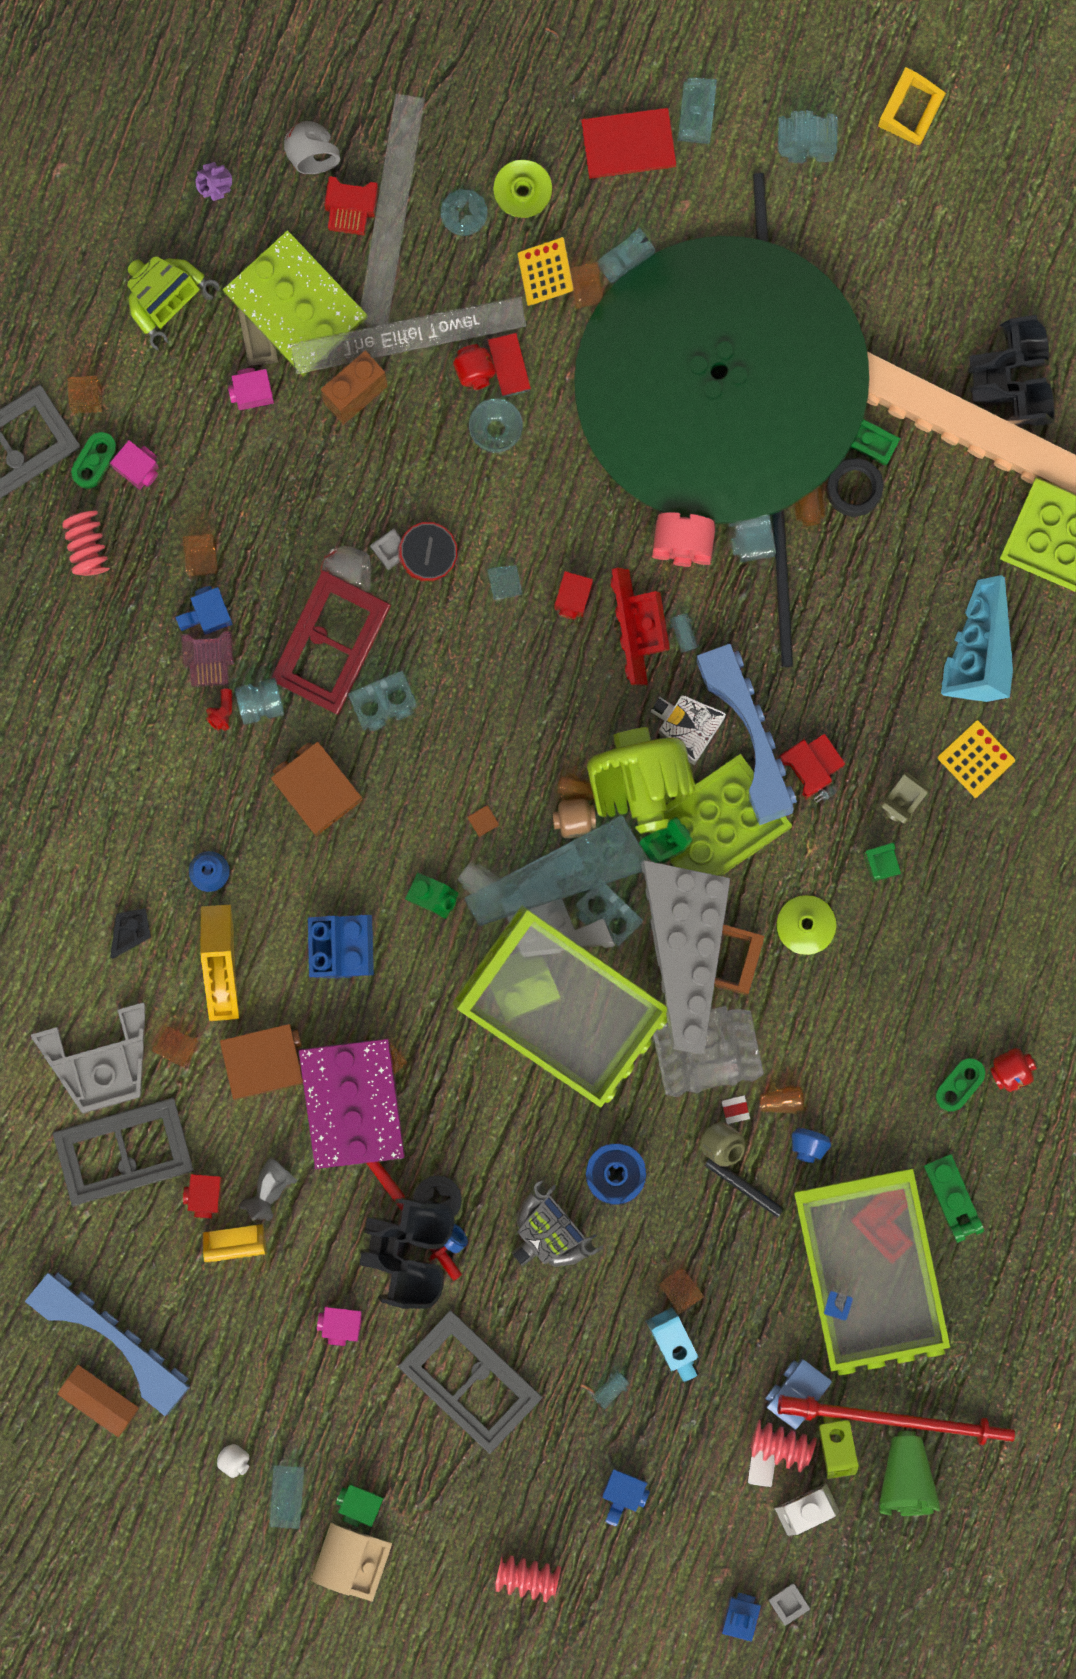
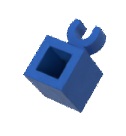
M211 586L197 590L195 592L196 596L190 598L195 609L194 611L175 617L181 631L200 623L205 635L233 625L219 588L212 589Z
M613 1469L602 1494V1498L613 1502L605 1522L617 1527L624 1507L635 1512L638 1506L644 1508L650 1490L645 1489L647 1482Z
M738 1593L737 1598L730 1596L721 1630L722 1634L752 1642L761 1607L760 1604L755 1603L756 1597L743 1593Z

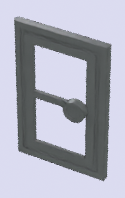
M40 384L0 409V428L35 406L58 442L24 463L23 454L17 450H12L0 431V442L8 453L6 462L9 467L15 469L0 478V499L81 448Z
M174 1097L53 1132L72 1207L194 1172ZM162 1118L173 1160L137 1170L136 1162L127 1156L121 1130ZM115 1132L122 1157L118 1168L123 1175L84 1186L73 1144Z
M452 1310L446 1314L398 1366L403 1373L489 1454L543 1398ZM451 1334L480 1360L472 1367L473 1375L454 1396L422 1367L425 1361ZM490 1371H492L519 1399L488 1430L458 1399L477 1379H486Z

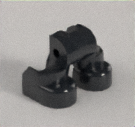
M1037 315L1011 318L999 325L1005 334L1007 350L969 356L970 367L968 372L973 374L974 387L970 388V393L973 394V402L983 406L1012 402L1013 416L1008 421L1017 426L1031 424L1032 426L1052 424L1055 421V405L1050 381L1044 377L1026 380L1025 382L1012 381L1011 369L1024 365L1027 368L1049 365L1050 352L1045 324Z
M410 1197L395 1199V1203L404 1204L401 1221L367 1217L364 1233L370 1234L371 1240L369 1249H361L359 1265L392 1274L388 1294H380L378 1296L381 1303L402 1309H427L432 1307L441 1296L444 1286L443 1271L439 1265L404 1258L406 1242H410L412 1245L427 1249L442 1248L452 1235L454 1228L453 1211L450 1206L433 1201L417 1200Z

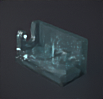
M688 78L687 82H684L678 141L710 144L717 79Z

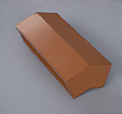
M79 1365L76 1366L57 1393L118 1438L139 1410L136 1405Z

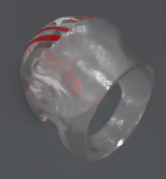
M342 545L331 549L324 556L320 572L324 569L369 592L371 563L367 553L355 547Z

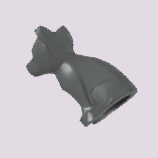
M270 1157L260 1171L257 1181V1195L253 1198L244 1199L240 1202L239 1207L246 1209L252 1220L265 1219L270 1221L273 1218L271 1204L280 1198L287 1185L291 1183L296 1184L298 1180L274 1158Z

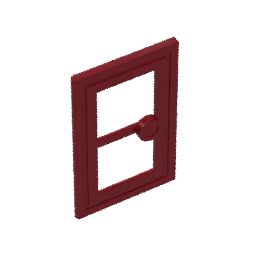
M323 569L270 681L339 715L392 604ZM331 592L370 612L353 649L329 638L328 632L323 626L314 627ZM309 636L315 644L326 643L349 655L332 692L292 673Z

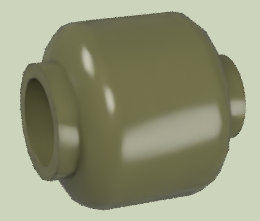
M718 1122L703 1132L700 1148L703 1154L717 1165L726 1167L737 1163L743 1157L745 1140L742 1134L725 1122Z

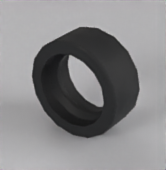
M852 458L842 461L838 468L829 476L826 491L828 500L835 510L843 515L857 517L866 515L876 507L882 497L884 484L882 475L875 465L864 459ZM853 470L866 474L871 480L873 487L868 500L856 505L844 501L840 497L837 488L841 476Z

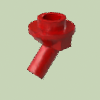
M231 689L221 690V708L209 707L206 710L208 714L207 722L217 731L220 729L227 731L229 729V716L233 709V691Z

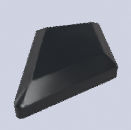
M146 908L116 914L110 955L112 959L152 938Z

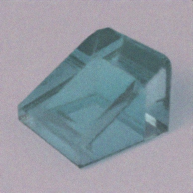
M516 565L487 569L493 600L522 595Z

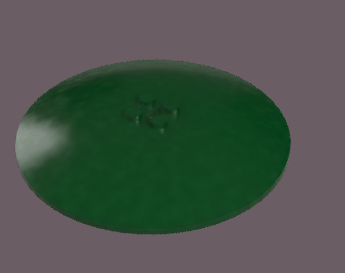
M713 236L684 241L660 250L633 266L617 280L599 302L586 325L577 354L574 382L577 411L584 435L602 467L619 486L643 504L661 513H680V517L690 518V514L712 519L715 524H730L760 519L786 509L811 494L828 479L843 461L858 435L866 411L870 375L866 343L860 324L850 304L828 276L800 255L779 245L748 237ZM719 365L725 366L728 369L727 376L723 379L713 378L711 372L714 367Z

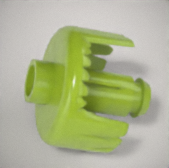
M648 727L614 734L613 738L616 749L591 757L587 764L598 815L606 817L607 814L610 817L615 816L614 802L618 813L626 814L628 812V800L632 819L637 818L638 826L635 828L640 834L667 828L669 819H665L663 812L667 811L666 803L671 802L672 797H675L676 800H681L684 795L689 797L696 792L685 743L676 737L651 740Z

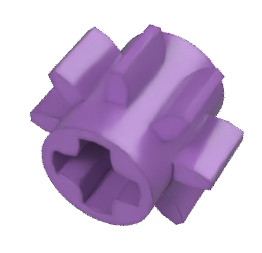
M215 162L203 165L204 170L197 171V190L204 198L211 196L213 201L224 198V193L231 191L232 177L230 172L224 168V165L217 167Z

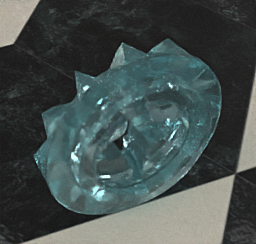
M461 188L458 191L449 193L442 202L441 219L445 227L452 233L467 236L478 232L484 226L488 214L487 206L483 197L474 190H464ZM468 201L469 211L473 215H465L464 219L459 222V212L456 208H463L464 204Z

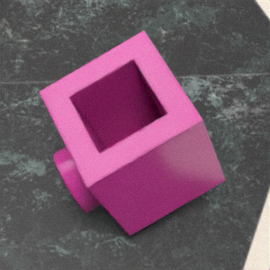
M254 368L239 370L237 372L238 375L232 376L233 385L228 386L231 403L237 402L239 411L274 404L266 369L255 371Z
M130 440L110 462L114 470L139 490L144 485L149 487L158 476L156 471L159 467L154 461L157 456L145 446L139 449Z
M325 1307L324 1313H319L317 1331H322V1338H328V1344L346 1346V1340L358 1342L362 1311Z

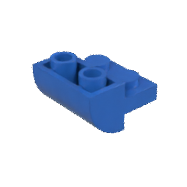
M372 915L308 917L309 977L352 978L354 976L374 975Z

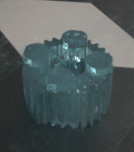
M794 111L791 113V118L788 119L785 116L779 117L778 152L782 157H788V162L804 163L806 158L816 157L819 162L834 161V155L837 153L838 117L835 114H827V118H821L820 116L813 115V111Z

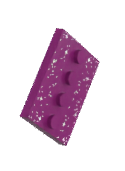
M389 1038L300 1049L299 1057L315 1169L405 1158Z

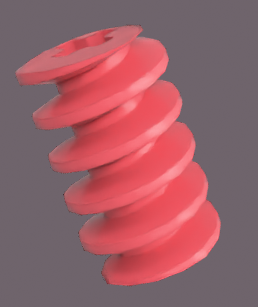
M97 510L71 515L62 523L63 528L69 530L65 533V539L72 541L67 545V549L70 552H74L69 559L71 563L77 564L72 568V573L75 575H97L110 569L100 565L108 560L107 556L98 555V552L105 549V545L96 544V540L102 538L103 534L93 532V529L101 525L100 522L91 521V518L98 514Z
M759 1419L750 1445L751 1457L755 1458L759 1451H763V1461H767L771 1455H774V1463L778 1465L784 1458L786 1459V1468L790 1469L794 1462H797L798 1472L801 1473L811 1461L817 1438L814 1437L807 1444V1435L802 1434L796 1440L794 1430H791L785 1437L784 1427L779 1426L773 1433L772 1423L768 1422L761 1429V1420Z
M510 1555L505 1563L501 1556L495 1583L496 1592H500L503 1586L507 1585V1592L509 1595H512L515 1588L518 1587L520 1597H524L526 1592L530 1590L532 1600H536L539 1593H542L543 1602L547 1603L552 1595L555 1598L561 1566H557L554 1572L551 1573L548 1563H545L541 1571H539L538 1562L535 1560L527 1568L525 1558H521L518 1565H515L514 1556Z

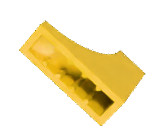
M231 904L202 906L200 955L209 1021L239 1019Z

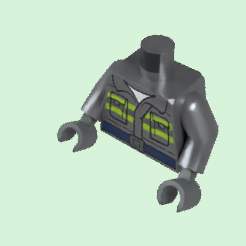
M541 1177L522 1203L517 1218V1225L520 1229L517 1232L525 1242L511 1252L522 1266L537 1255L544 1264L549 1263L554 1267L574 1265L589 1255H594L601 1251L603 1245L595 1248L591 1243L592 1239L597 1235L593 1234L587 1238L583 1236L550 1196L555 1190L556 1185L554 1184L550 1189L544 1188L542 1182L546 1177Z

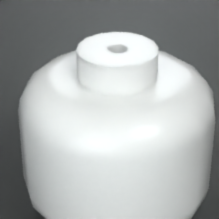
M228 1445L220 1452L217 1458V1466L226 1475L234 1478L239 1473L243 1475L247 1472L249 1468L247 1462L250 1456L238 1445Z

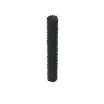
M710 1158L704 1165L778 1218L785 1209L728 1167L719 1166Z

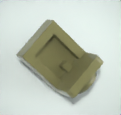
M905 772L881 807L885 809L884 812L890 819L896 822L901 821L905 824L930 789L908 772Z

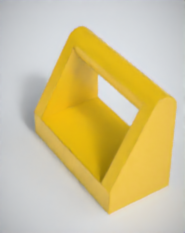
M905 67L880 118L878 127L916 145H921L946 93L917 72ZM911 85L932 95L914 132L895 120Z
M263 1224L203 1232L204 1262L267 1254Z

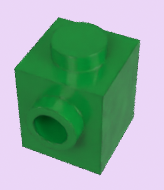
M351 1483L348 1489L342 1487L336 1501V1504L341 1506L338 1513L344 1515L342 1521L356 1527L363 1523L372 1527L384 1497Z

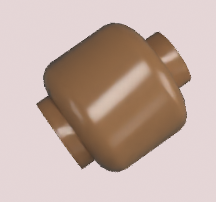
M586 799L563 800L558 805V811L552 812L554 830L560 829L563 838L587 837L591 834L592 829L596 828L594 805H589Z

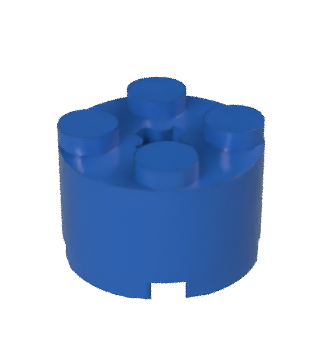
M623 1144L605 1145L595 1151L588 1161L586 1167L588 1188L597 1199L604 1203L612 1205L627 1203L641 1192L645 1184L646 1168L644 1161L639 1153L629 1146ZM610 1167L614 1169L621 1167L623 1169L621 1174L623 1180L621 1182L616 1179L613 1181L608 1179L611 1174L608 1170Z

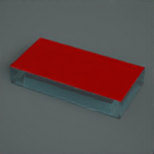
M513 333L489 339L488 345L502 398L531 391L517 334Z

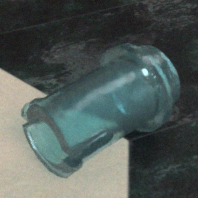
M688 613L671 618L672 624L670 628H674L681 649L680 652H688L699 648L691 626L693 619L689 618Z
M618 1370L614 1374L610 1373L609 1376L611 1378L592 1395L593 1399L598 1404L600 1403L603 1409H606L623 1390L625 1392L628 1390L627 1386L630 1382Z

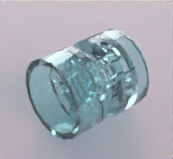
M275 678L260 681L255 688L251 684L235 688L244 725L259 722L264 715L268 719L285 715Z

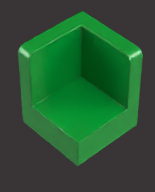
M894 843L864 852L863 856L872 883L901 874L894 851L896 849Z

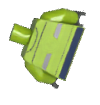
M156 256L146 265L141 260H134L128 267V273L133 277L127 284L132 292L128 298L131 316L144 334L148 333L150 335L151 346L156 350H159L154 344L156 336H163L168 344L167 336L162 332H158L155 329L156 325L161 329L200 290L197 285L202 288V296L207 300L213 299V296L206 292L205 288L207 286H213L217 291L220 289L219 284L215 280L206 281L204 279L205 275L187 260L171 258L163 260Z

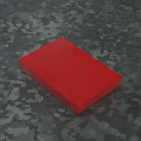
M668 108L581 119L589 179L676 167Z

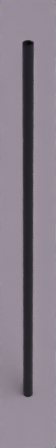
M764 173L753 174L756 239L768 242ZM783 509L773 514L781 666L786 668L793 667L785 515Z

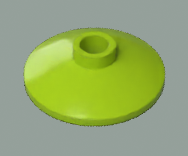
M530 160L512 161L498 172L493 187L494 197L499 207L511 216L518 218L535 216L545 209L551 199L552 183L550 176L536 162ZM520 187H525L529 192L525 196H520L517 190Z
M809 895L795 897L788 901L779 912L777 918L778 936L789 950L797 954H816L824 950L834 938L836 932L835 915L830 906L820 898ZM810 919L813 923L812 928L809 930L804 929L801 925L802 920Z

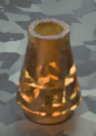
M790 1085L767 1094H760L761 1111L797 1114V1111H803L804 1097L802 1087Z

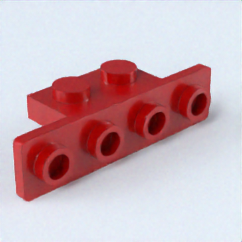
M613 568L611 587L616 594L617 600L615 612L622 631L620 643L626 656L625 673L631 685H648L644 656L670 650L661 592L654 591L634 596L629 569Z

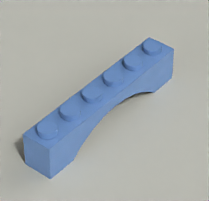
M731 644L697 655V665L707 690L720 697L734 709L750 734L755 751V771L749 790V800L759 825L792 814L793 804L797 803L792 787H786L782 777L786 775L783 763L781 759L775 760L772 749L776 748L770 731L765 733L761 722H764L765 718L760 705L754 706L751 695L755 693L749 677L744 679L740 669L744 667L739 651L733 652Z
M58 1272L54 1276L52 1273H47L25 1302L47 1320L79 1323L98 1331L110 1339L123 1352L131 1364L139 1382L141 1397L164 1416H167L189 1390L190 1386L185 1383L188 1378L175 1367L172 1371L162 1364L165 1359L152 1348L149 1352L139 1345L142 1340L133 1332L127 1330L124 1333L115 1325L119 1321L104 1310L101 1314L92 1306L95 1302L82 1291L77 1295L69 1288L72 1283Z

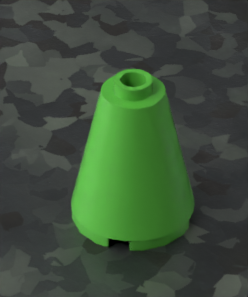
M914 1431L898 1432V1437H894L891 1440L879 1512L885 1515H892V1510H897L901 1513V1516H920L933 1514V1509L940 1511V1503L922 1437L916 1436Z

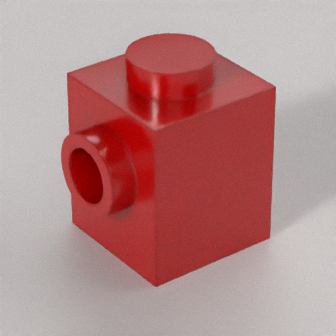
M190 1174L189 1187L184 1186L183 1204L188 1205L187 1211H194V1217L209 1219H212V1213H220L223 1177Z

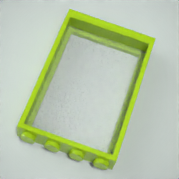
M523 905L518 909L452 1002L457 1010L599 1107L613 1099L617 1092L616 1086L622 1078L625 1079L630 1075L634 1068L633 1062L639 1054H644L648 1050L652 1042L651 1037L656 1030L662 1029L667 1023V1006Z
M913 1168L794 1192L831 1372L837 1371L838 1375H846L856 1372L855 1367L867 1365L868 1369L886 1366V1360L896 1358L897 1363L910 1362L915 1360L914 1355L926 1353L927 1358L944 1355V1349L950 1348ZM831 1291L853 1298L847 1320H841L824 1314Z

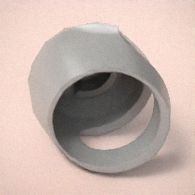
M302 121L294 125L286 134L284 150L289 161L298 172L302 174H318L331 170L340 162L339 149L329 143L331 136L324 126L312 121ZM322 153L332 155L327 160L320 162L316 161L313 157L315 154Z

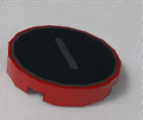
M422 522L412 526L402 536L398 546V558L411 577L420 581H435L444 577L454 567L457 559V544L453 535L445 527L434 522Z

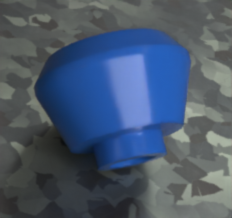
M202 852L195 856L190 863V880L195 887L202 891H216L222 888L229 878V865L226 859L217 852Z
M797 1128L792 1132V1151L798 1153L796 1157L798 1160L813 1164L815 1159L821 1160L831 1147L829 1137L803 1128Z

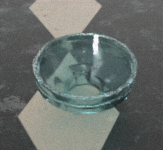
M497 398L483 401L473 410L470 416L469 431L471 437L481 449L488 452L498 453L510 449L518 442L522 434L523 423L520 412L512 403ZM493 421H500L505 427V432L499 437H492L487 431L488 425Z

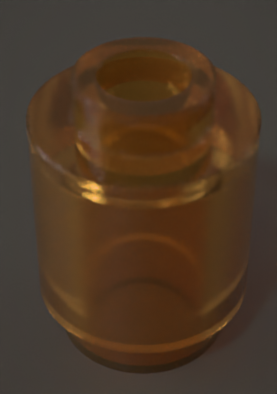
M819 487L794 504L796 521L803 522V526L818 525L821 523L820 519L826 517L822 489Z

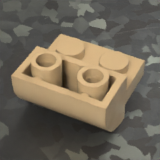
M330 1523L311 1581L336 1592L373 1602L392 1543L363 1534L354 1529Z

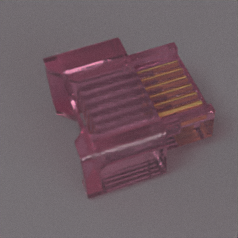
M223 632L219 638L194 640L189 635H181L183 666L190 668L191 686L229 685L228 665L235 664L232 632Z

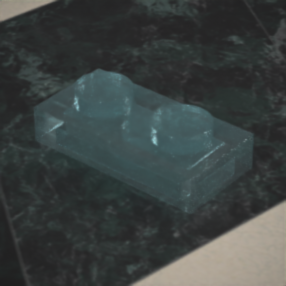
M274 1465L269 1527L300 1529L305 1467Z

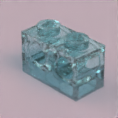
M403 671L348 693L362 730L369 728L370 732L386 725L385 721L396 716L397 720L412 715L414 713L412 709L417 707ZM395 690H400L405 693L406 698L401 704H393L389 701L390 694ZM367 702H374L379 708L375 715L366 716L362 713L363 705Z
M601 879L575 906L579 910L576 916L586 926L604 918L617 948L643 924V920ZM594 898H599L605 903L604 911L599 914L592 913L588 908L589 901ZM622 919L627 925L626 931L619 935L614 934L609 927L611 921Z

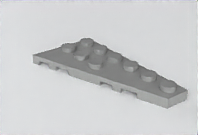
M644 860L641 862L642 872L645 874L647 886L645 890L650 904L651 926L657 962L661 970L662 992L665 994L666 1016L672 1049L701 1055L704 1053L730 878Z

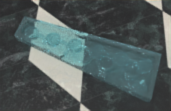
M621 815L465 897V903L477 924L482 926L515 915L521 905L527 909H532L642 872L641 862L649 860Z

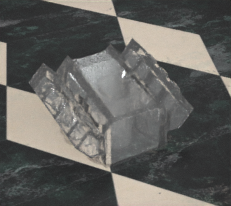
M726 1006L710 1009L705 1049L701 1055L672 1049L668 1023L662 1029H657L653 1034L665 1095L679 1097L687 1091L699 1093L713 1087L723 1085L734 1086L741 1080L753 1082L764 1075L751 1011L743 1009L727 1011Z

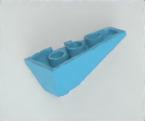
M1000 575L981 579L976 583L965 612L968 617L963 631L957 632L954 641L958 642L953 657H948L944 666L941 694L944 696L983 702L1010 698L1013 664L1005 577Z

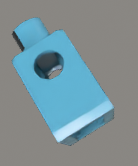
M670 1308L646 1320L670 1370L674 1371L677 1369L683 1382L696 1377L699 1372L693 1361L698 1358V1355L675 1310ZM675 1347H682L678 1353H673Z

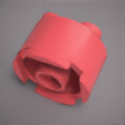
M680 513L659 514L656 521L652 558L659 560L674 559V565L690 567L692 561L697 564L710 565L715 535V522L712 519L690 514V518L680 517Z

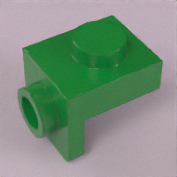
M674 817L668 822L667 828L657 830L642 838L639 844L651 862L663 864L682 854L692 842V838L686 826L681 824L677 817Z
M417 873L405 900L446 919L456 904L458 892L444 883Z

